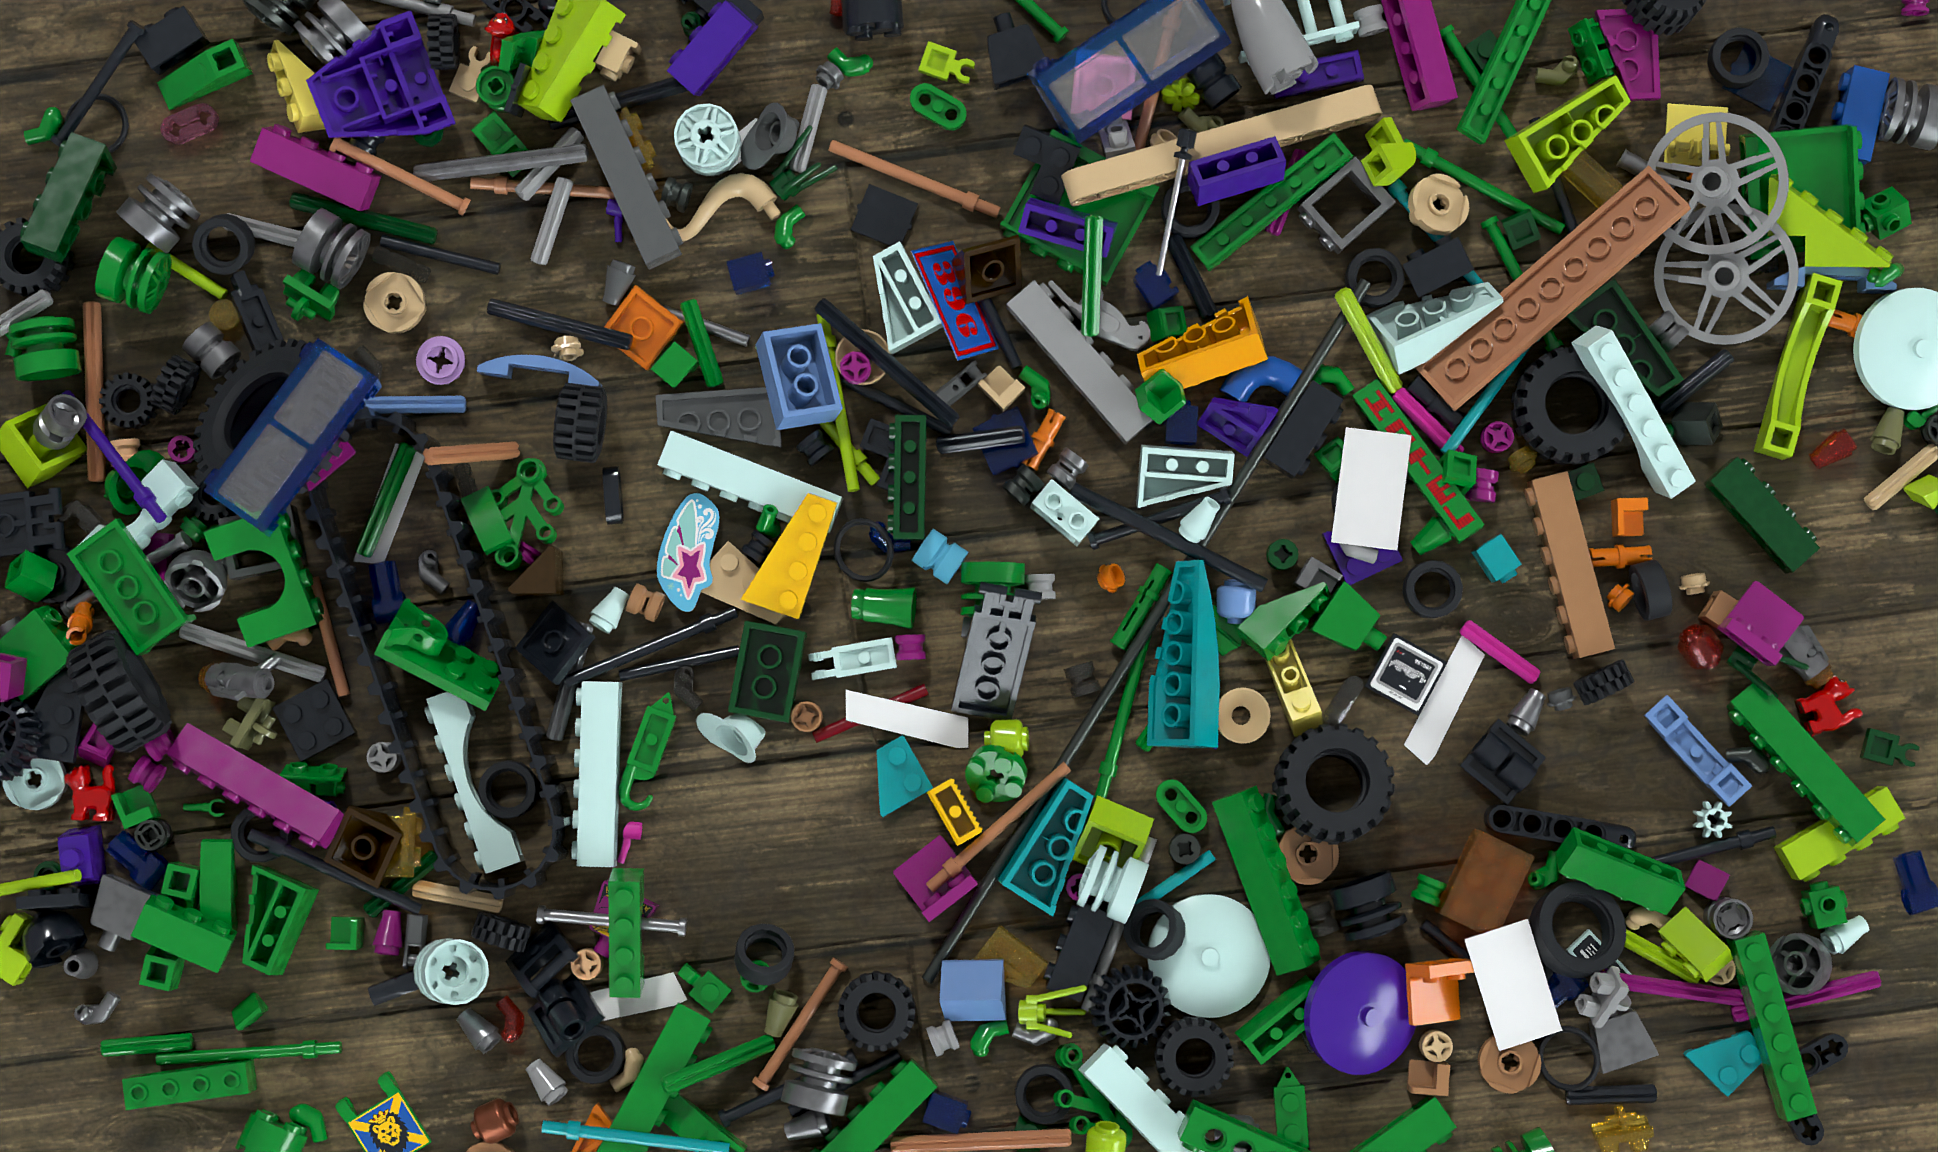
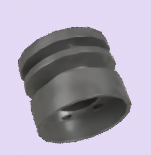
M320 0L317 5L324 16L319 20L313 14L307 12L305 16L313 24L309 30L299 20L293 25L297 29L302 42L324 64L329 63L339 53L345 56L347 54L346 46L349 43L353 44L358 39L363 42L372 34L342 0Z
M1892 78L1885 93L1876 135L1877 138L1886 142L1891 139L1893 143L1900 144L1907 135L1909 146L1932 150L1938 143V86L1926 83L1918 92V86L1915 81L1909 80L1905 83L1903 78Z
M150 172L145 179L155 189L151 192L141 184L137 187L146 200L141 203L134 198L128 197L116 212L147 240L163 252L168 253L180 240L177 233L171 227L176 223L185 229H189L191 225L181 217L182 214L185 212L195 220L201 214L195 209L190 199L173 184L156 177Z
M321 208L309 219L294 247L292 263L311 274L316 273L321 268L320 278L325 282L331 280L333 286L342 289L351 281L362 265L370 244V234L363 229L357 231V227L351 223L342 229V219Z
M812 1047L806 1049L793 1048L792 1056L805 1061L804 1065L789 1064V1069L801 1074L800 1080H785L781 1101L818 1112L844 1116L849 1095L837 1090L836 1087L837 1083H852L853 1078L840 1074L841 1069L855 1071L857 1063L849 1061L841 1056V1054Z

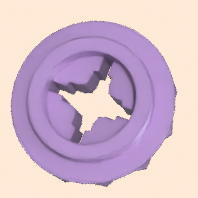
M436 336L428 339L421 345L417 353L416 365L421 376L435 385L449 384L459 378L465 368V353L455 340L445 336ZM444 350L445 358L453 362V364L443 365L439 371L437 369L438 364L430 360L429 357H440Z

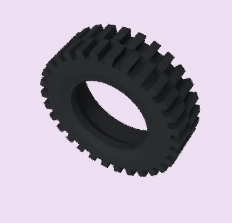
M288 338L286 343L283 339L275 341L274 346L270 343L263 345L262 353L256 349L250 352L249 361L246 362L244 359L236 363L238 370L234 373L229 370L224 375L227 379L222 386L218 383L213 389L217 392L215 398L208 397L204 405L209 409L207 412H201L198 418L203 425L195 428L194 435L199 437V439L193 441V448L198 451L194 454V459L199 463L197 465L199 471L204 473L203 475L236 500L252 508H256V506L261 509L268 508L269 504L273 507L279 506L282 499L287 502L295 499L294 491L300 494L308 490L306 483L309 481L316 484L321 479L318 474L322 468L328 471L333 465L329 462V459L332 455L339 457L342 449L338 447L340 441H348L350 434L345 429L354 425L355 419L349 415L357 411V405L353 402L357 398L356 391L352 389L354 387L353 381L348 378L349 375L311 344L303 340L298 342L295 339ZM297 389V399L293 413L281 432L265 446L246 453L251 434L261 417L282 396Z

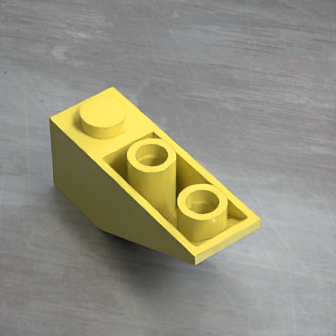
M274 40L271 52L267 55V63L270 71H274L276 75L278 93L286 101L289 121L294 122L298 133L325 129L306 82L315 73L279 40Z
M1290 639L1285 650L1280 655H1274L1269 662L1267 660L1266 662L1293 735L1296 737L1310 728L1315 729L1322 725L1323 720L1318 701Z

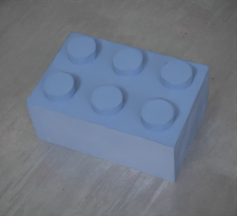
M822 324L762 332L756 343V349L776 430L835 421L843 408Z

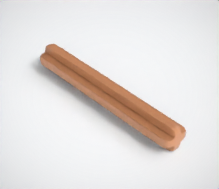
M516 442L431 447L425 449L423 455L425 457L424 462L427 465L513 459L519 457L520 451L518 450L519 445Z

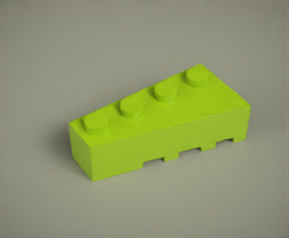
M558 0L517 104L540 119L562 122L572 106L570 100L577 97L582 89L579 83L583 77L592 73L596 66V63L593 62L594 58L602 46L607 48L613 38L609 33L616 22L622 23L626 14L607 0Z
M1616 75L1598 82L1504 140L1533 193L1548 189L1555 182V179L1573 163V160L1594 141L1593 139L1631 102Z

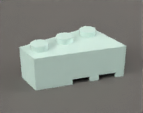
M1141 445L1136 498L1137 508L1232 485L1235 454L1232 451Z

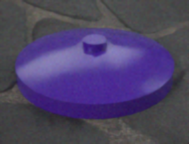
M1354 951L1333 960L1316 977L1306 998L1304 1027L1311 1048L1324 1063L1347 1074L1365 1075L1387 1067L1406 1049L1416 1026L1409 1025L1406 970L1398 962L1377 952Z

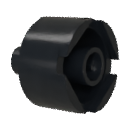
M841 0L843 31L848 36H855L856 41H869L873 39V35L884 34V37H899L902 35L901 29L904 28L902 0Z

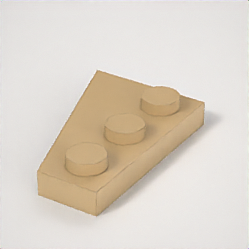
M727 541L710 560L713 581L710 586L702 589L701 592L777 625L785 616L784 614L740 600L759 571V568Z

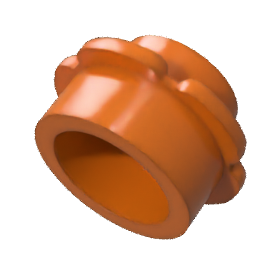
M1113 563L1106 566L1103 564L1099 568L1097 580L1101 588L1107 589L1110 593H1115L1117 588L1124 585L1125 576L1119 565Z
M1617 584L1606 597L1610 601L1608 603L1609 608L1613 607L1616 611L1620 612L1630 602L1634 593L1629 589V584L1623 587Z

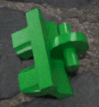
M300 269L293 277L287 274L283 280L285 285L283 294L289 297L286 305L293 309L291 318L295 321H299L303 316L313 320L317 314L330 322L335 316V305L340 297L339 289L326 283L319 293L311 289L316 282V277L303 269Z

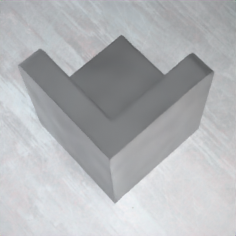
M1310 557L1307 559L1293 585L1303 590L1324 582L1331 593L1343 575L1317 559Z

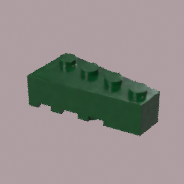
M73 132L70 133L67 141L64 140L61 143L58 151L59 159L55 167L49 169L46 175L44 191L42 195L38 194L33 203L34 212L30 220L23 224L20 231V240L27 251L59 263L63 262L80 233V226L77 224L80 220L85 221L90 216L94 195L101 197L106 188V184H103L105 176L107 174L113 176L117 169L106 144Z

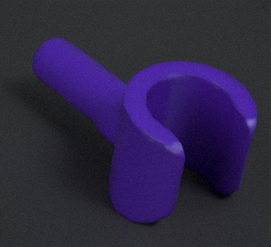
M609 199L606 214L615 216V242H622V218L624 216L617 201Z

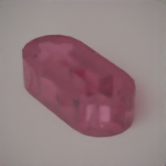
M205 103L195 104L165 118L161 123V134L172 144H184L213 131L219 123V116L210 105ZM202 111L206 114H211L207 118L208 123L206 125L200 121L192 123L201 118L200 112ZM176 123L179 126L187 124L188 126L179 130L180 135L178 137L172 133L169 134L173 130L172 124Z

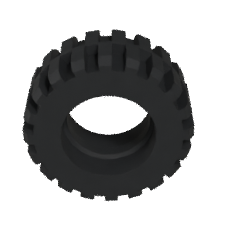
M1573 346L1557 348L1544 354L1525 369L1524 374L1518 378L1515 384L1517 386L1516 391L1512 393L1511 402L1514 403L1511 417L1512 420L1517 422L1518 427L1515 430L1518 436L1522 435L1527 441L1524 445L1530 451L1536 450L1539 453L1538 457L1544 460H1554L1555 464L1561 465L1566 463H1572V465L1582 464L1608 453L1614 449L1613 446L1624 438V431L1627 428L1626 424L1607 394L1585 368ZM1567 377L1584 381L1594 391L1598 400L1599 413L1596 422L1590 429L1579 434H1568L1559 430L1550 421L1545 408V397L1548 389L1556 381Z
M106 630L70 650L66 657V667L68 668V676L72 681L74 691L77 693L80 703L87 711V715L96 725L97 730L110 745H113L114 749L120 752H132L169 730L172 723L171 714L159 684L154 679V675L147 667L141 655L136 656L119 631Z
M1329 723L1322 724L1315 729L1310 728L1303 732L1279 757V763L1275 766L1273 773L1275 781L1272 783V791L1277 795V800L1274 802L1277 810L1282 809L1285 815L1282 819L1287 825L1291 823L1297 828L1295 832L1300 836L1307 835L1311 837L1313 842L1321 843L1325 841L1328 842V845H1338L1340 842L1348 843L1356 840L1378 825L1383 819V815L1389 810L1392 803L1390 797L1395 791V784L1391 783V778L1395 776L1393 766L1388 767L1386 762L1389 758L1385 750L1381 752L1376 745L1379 742L1373 736L1369 739L1363 735L1364 730L1357 727L1353 730L1348 729L1347 724L1338 723L1336 726H1330ZM1325 756H1333L1346 761L1353 767L1360 780L1361 792L1357 802L1350 809L1342 812H1331L1321 808L1312 800L1307 791L1305 777L1314 761Z

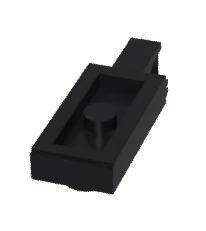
M242 270L233 273L230 278L234 291L230 292L231 302L252 350L256 349L262 353L263 345L270 343L274 346L275 341L283 339V336L262 288L259 289L257 284L250 285L245 271Z

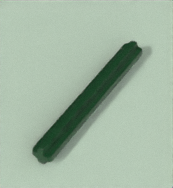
M293 192L290 197L289 206L295 210L315 214L317 210L324 208L340 217L342 222L428 244H434L437 239L438 230L434 227L368 210L358 211L341 203L298 192Z

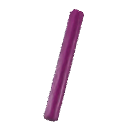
M1619 973L1629 990L1633 992L1733 1006L1744 1005L1742 992L1739 989Z
M1869 971L1829 981L1822 989L1811 994L1792 995L1785 992L1783 997L1787 1010L1879 988L1881 986V979L1878 972ZM1745 1003L1743 1006H1732L1730 1008L1735 1022L1739 1023L1749 1020Z

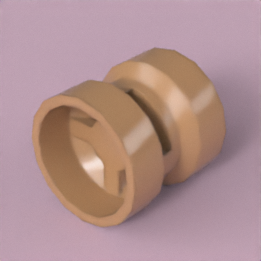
M637 583L628 600L626 611L632 614H643L645 619L655 622L662 609L666 595L658 591L652 593L645 586Z
M801 702L792 710V723L800 731H814L822 723V711L815 703Z

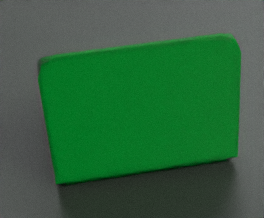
M1183 306L1158 308L1147 312L1152 342L1163 341L1171 336L1179 338L1187 331Z
M1338 436L1314 454L1336 483L1339 482L1344 442Z
M251 993L232 1010V1017L238 1031L247 1029L268 1011L269 1007L257 993Z

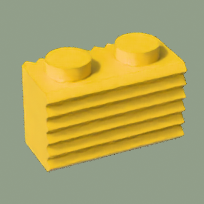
M950 778L927 791V794L958 846L980 834L982 827L976 821V816H973V811L969 810L970 806L966 805L967 800L963 799L964 795L960 794L961 790L957 789L958 784H954L955 779Z

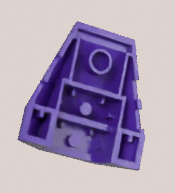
M411 10L382 20L374 26L375 29L371 31L372 34L363 42L358 39L346 51L347 54L345 56L342 54L339 57L336 56L306 80L329 138L426 135L456 124L436 74L431 69L428 54Z

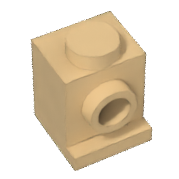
M611 30L609 35L613 38L607 48L602 47L595 63L598 69L601 70L600 75L616 82L617 78L621 79L623 73L627 74L630 71L635 57L632 55L633 53L639 55L641 47L639 43Z

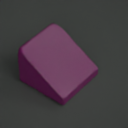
M94 722L78 746L79 757L103 768L110 763L116 750L100 734Z
M1698 859L1685 883V887L1716 902L1730 874Z

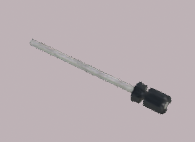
M1180 128L1176 145L1181 149L1174 152V157L1179 158L1156 275L1162 276L1185 160H1192V155L1188 153V149L1194 148L1197 132L1190 129Z

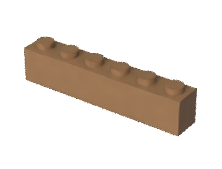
M1568 471L1527 482L1528 488L1524 489L1525 498L1528 506H1533L1536 518L1532 519L1535 534L1537 536L1541 535L1543 547L1540 548V554L1544 565H1549L1552 577H1548V584L1552 595H1557L1559 606L1556 607V614L1559 623L1565 625L1567 636H1564V644L1568 654L1572 653L1573 659L1615 649Z

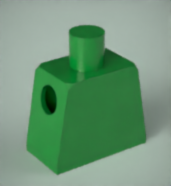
M1345 581L1339 584L1329 599L1328 605L1320 612L1309 629L1313 634L1351 651H1357L1362 642L1378 651L1387 638L1385 634L1373 627L1380 614Z

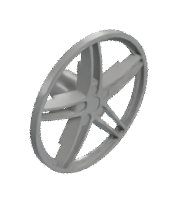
M1723 112L1706 113L1681 122L1663 136L1653 150L1647 164L1654 171L1656 167L1693 173L1691 183L1658 174L1668 184L1694 192L1689 202L1691 210L1681 217L1675 231L1670 227L1663 233L1675 244L1693 252L1721 255L1736 252L1754 244L1775 225L1787 200L1789 173L1781 148L1763 127L1740 115ZM1710 122H1716L1719 159L1710 160ZM1721 122L1736 124L1752 131L1764 141L1770 152L1728 164L1726 162ZM1703 124L1702 165L1700 167L1659 162L1665 149L1677 136L1692 127ZM1774 157L1775 163L1740 178L1737 170ZM1777 168L1779 175L1777 198L1770 214L1761 224L1753 210L1738 192V187ZM1734 199H1736L1757 226L1754 232L1728 206ZM1700 202L1706 208L1685 238L1680 236V233ZM1715 206H1719L1748 235L1743 239L1723 245H1704L1690 241L1691 237Z
M1728 204L1734 213L1748 216L1739 204ZM1715 206L1704 221L1707 245H1714L1709 218L1710 215L1714 214L1723 244L1730 243L1721 213L1724 212L1719 206ZM1706 207L1693 212L1684 229L1696 222ZM1750 207L1758 220L1763 223L1768 215ZM1679 222L1672 228L1674 231L1678 226ZM1776 222L1770 229L1775 235L1752 245L1738 254L1732 252L1721 255H1709L1708 261L1665 262L1669 249L1673 244L1666 237L1658 251L1654 269L1655 289L1664 312L1669 310L1675 316L1676 323L1684 325L1690 331L1688 335L1708 343L1737 344L1764 334L1785 315L1796 293L1799 268L1796 252L1789 236ZM1779 239L1781 242L1780 246L1749 266L1744 257ZM1785 250L1789 266V280L1785 296L1778 306L1749 278V274ZM1664 267L1702 268L1701 277L1664 273ZM1664 279L1706 286L1694 327L1683 320L1672 307L1666 294ZM1747 286L1775 310L1772 315L1742 294ZM1711 295L1721 299L1704 332L1699 330ZM1731 296L1766 319L1765 322L1756 328L1740 334L1716 335L1710 333L1715 322L1719 319L1728 298Z

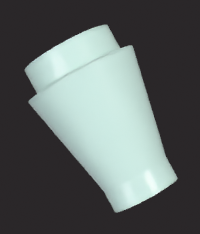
M1205 497L1199 505L1180 521V534L1193 543H1199L1200 540L1205 539L1215 515L1220 509V505L1214 499Z
M614 587L590 612L592 616L589 622L599 630L610 634L612 629L617 628L625 604L630 596L623 590Z
M1858 915L1853 919H1849L1847 923L1825 927V931L1821 933V940L1831 954L1835 955L1838 952L1843 954L1863 934L1869 931L1868 923L1862 916Z

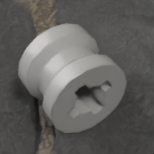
M1381 4L1365 7L1353 13L1354 20L1359 21V37L1375 35L1388 29L1387 22L1382 18L1384 10Z
M1055 574L1025 575L1028 590L1042 592L1041 600L1056 599V593L1052 590Z
M378 742L369 748L367 762L374 771L391 772L399 766L401 754H390L388 745L391 742Z
M949 1019L943 1021L941 1026L926 1028L937 1057L943 1055L947 1049L956 1050L960 1048Z

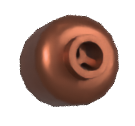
M497 1098L475 1109L471 1129L477 1139L482 1138L488 1144H495L515 1133L516 1125L519 1124V1116L511 1102H505L503 1099Z

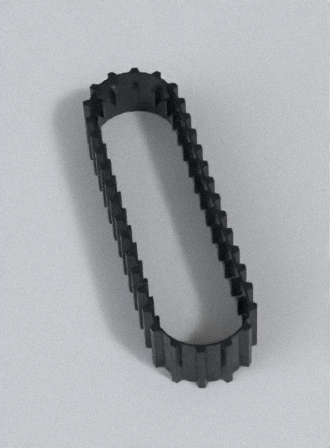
M367 406L359 407L356 417H353L355 419L353 427L345 429L350 434L349 441L352 439L351 435L362 429L367 428L371 431H378V425L394 426L393 432L404 436L407 431L418 443L413 447L420 454H423L425 449L441 447L438 440L425 433H416V422L396 411L386 418ZM443 464L427 465L429 471L425 472L427 479L432 480L440 499L435 501L438 508L443 509L450 528L446 530L447 536L453 538L460 556L459 559H456L457 564L464 567L471 586L466 588L469 595H473L481 615L477 617L478 623L484 624L491 643L490 646H487L488 651L494 653L502 673L498 675L499 682H505L512 702L508 705L509 710L515 711L522 730V733L518 734L519 738L526 741L533 762L529 763L530 769H536L543 789L539 794L541 798L546 797L552 818L548 820V826H552V840L550 846H544L542 852L546 856L537 869H534V867L526 869L524 871L527 876L526 878L509 884V877L499 878L498 883L480 879L482 873L477 871L469 872L458 861L461 859L458 853L454 854L446 835V833H449V829L442 824L436 804H439L438 798H433L426 775H429L428 770L423 769L416 750V746H419L417 740L412 739L405 719L409 717L407 711H402L395 691L398 688L397 682H392L385 660L374 655L379 645L374 631L378 629L376 624H372L364 604L368 601L365 595H361L354 575L358 572L356 567L351 566L344 547L347 541L340 536L334 519L337 513L335 509L330 508L326 488H329L328 482L324 479L314 489L308 491L312 506L305 511L307 519L318 522L322 535L315 542L318 549L329 551L333 564L326 569L328 578L339 580L343 593L336 601L338 607L350 610L354 622L346 630L349 636L360 638L364 652L357 657V661L360 666H369L374 681L367 689L369 695H380L385 710L378 716L380 724H389L393 731L395 740L388 745L390 754H401L406 769L398 777L401 783H411L416 799L409 804L411 812L422 813L427 828L419 836L421 842H432L438 856L433 867L437 872L447 870L453 877L460 881L459 891L464 894L478 890H491L495 899H504L514 895L519 885L524 884L530 889L542 885L547 881L546 870L553 862L566 859L569 853L564 847L563 841L565 838V828L572 825L573 816L564 813L560 799L567 792L565 784L555 783L550 768L557 763L555 755H545L540 743V739L547 734L545 727L534 726L529 712L536 706L535 699L524 697L519 684L526 677L524 669L513 668L509 654L515 649V643L513 640L503 639L499 625L506 620L504 612L492 609L489 596L496 591L494 584L481 578L479 568L485 563L484 556L471 550L468 540L475 534V531L471 525L461 522L458 511L464 507L461 501L462 497L450 491L448 483L455 477L453 470Z

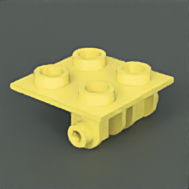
M1668 103L1665 135L1676 125L1689 118L1706 113H1728V108ZM1710 122V160L1719 159L1716 122ZM1721 122L1726 156H1729L1730 144H1726L1727 122ZM1703 124L1692 127L1677 136L1665 149L1664 162L1701 166Z

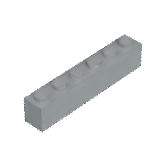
M1035 280L1032 281L1006 304V308L1120 440L1127 444L1153 421L1139 409L1137 398L1131 392L1134 389L1133 385L1123 374L1118 377L1111 369L1114 366L1111 359L1103 351L1098 354L1091 346L1094 343L1093 339L1089 336H1083L1081 330L1078 331L1071 323L1074 320L1071 313L1064 306L1060 308L1056 306L1051 300L1054 297L1051 290L1044 283L1038 285Z

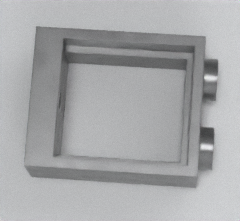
M1354 157L1308 197L1297 210L1301 213L1299 218L1309 229L1314 227L1321 235L1319 240L1328 251L1334 250L1339 254L1389 210L1396 201L1382 186H1373L1363 164ZM1348 175L1377 209L1342 239L1312 205Z

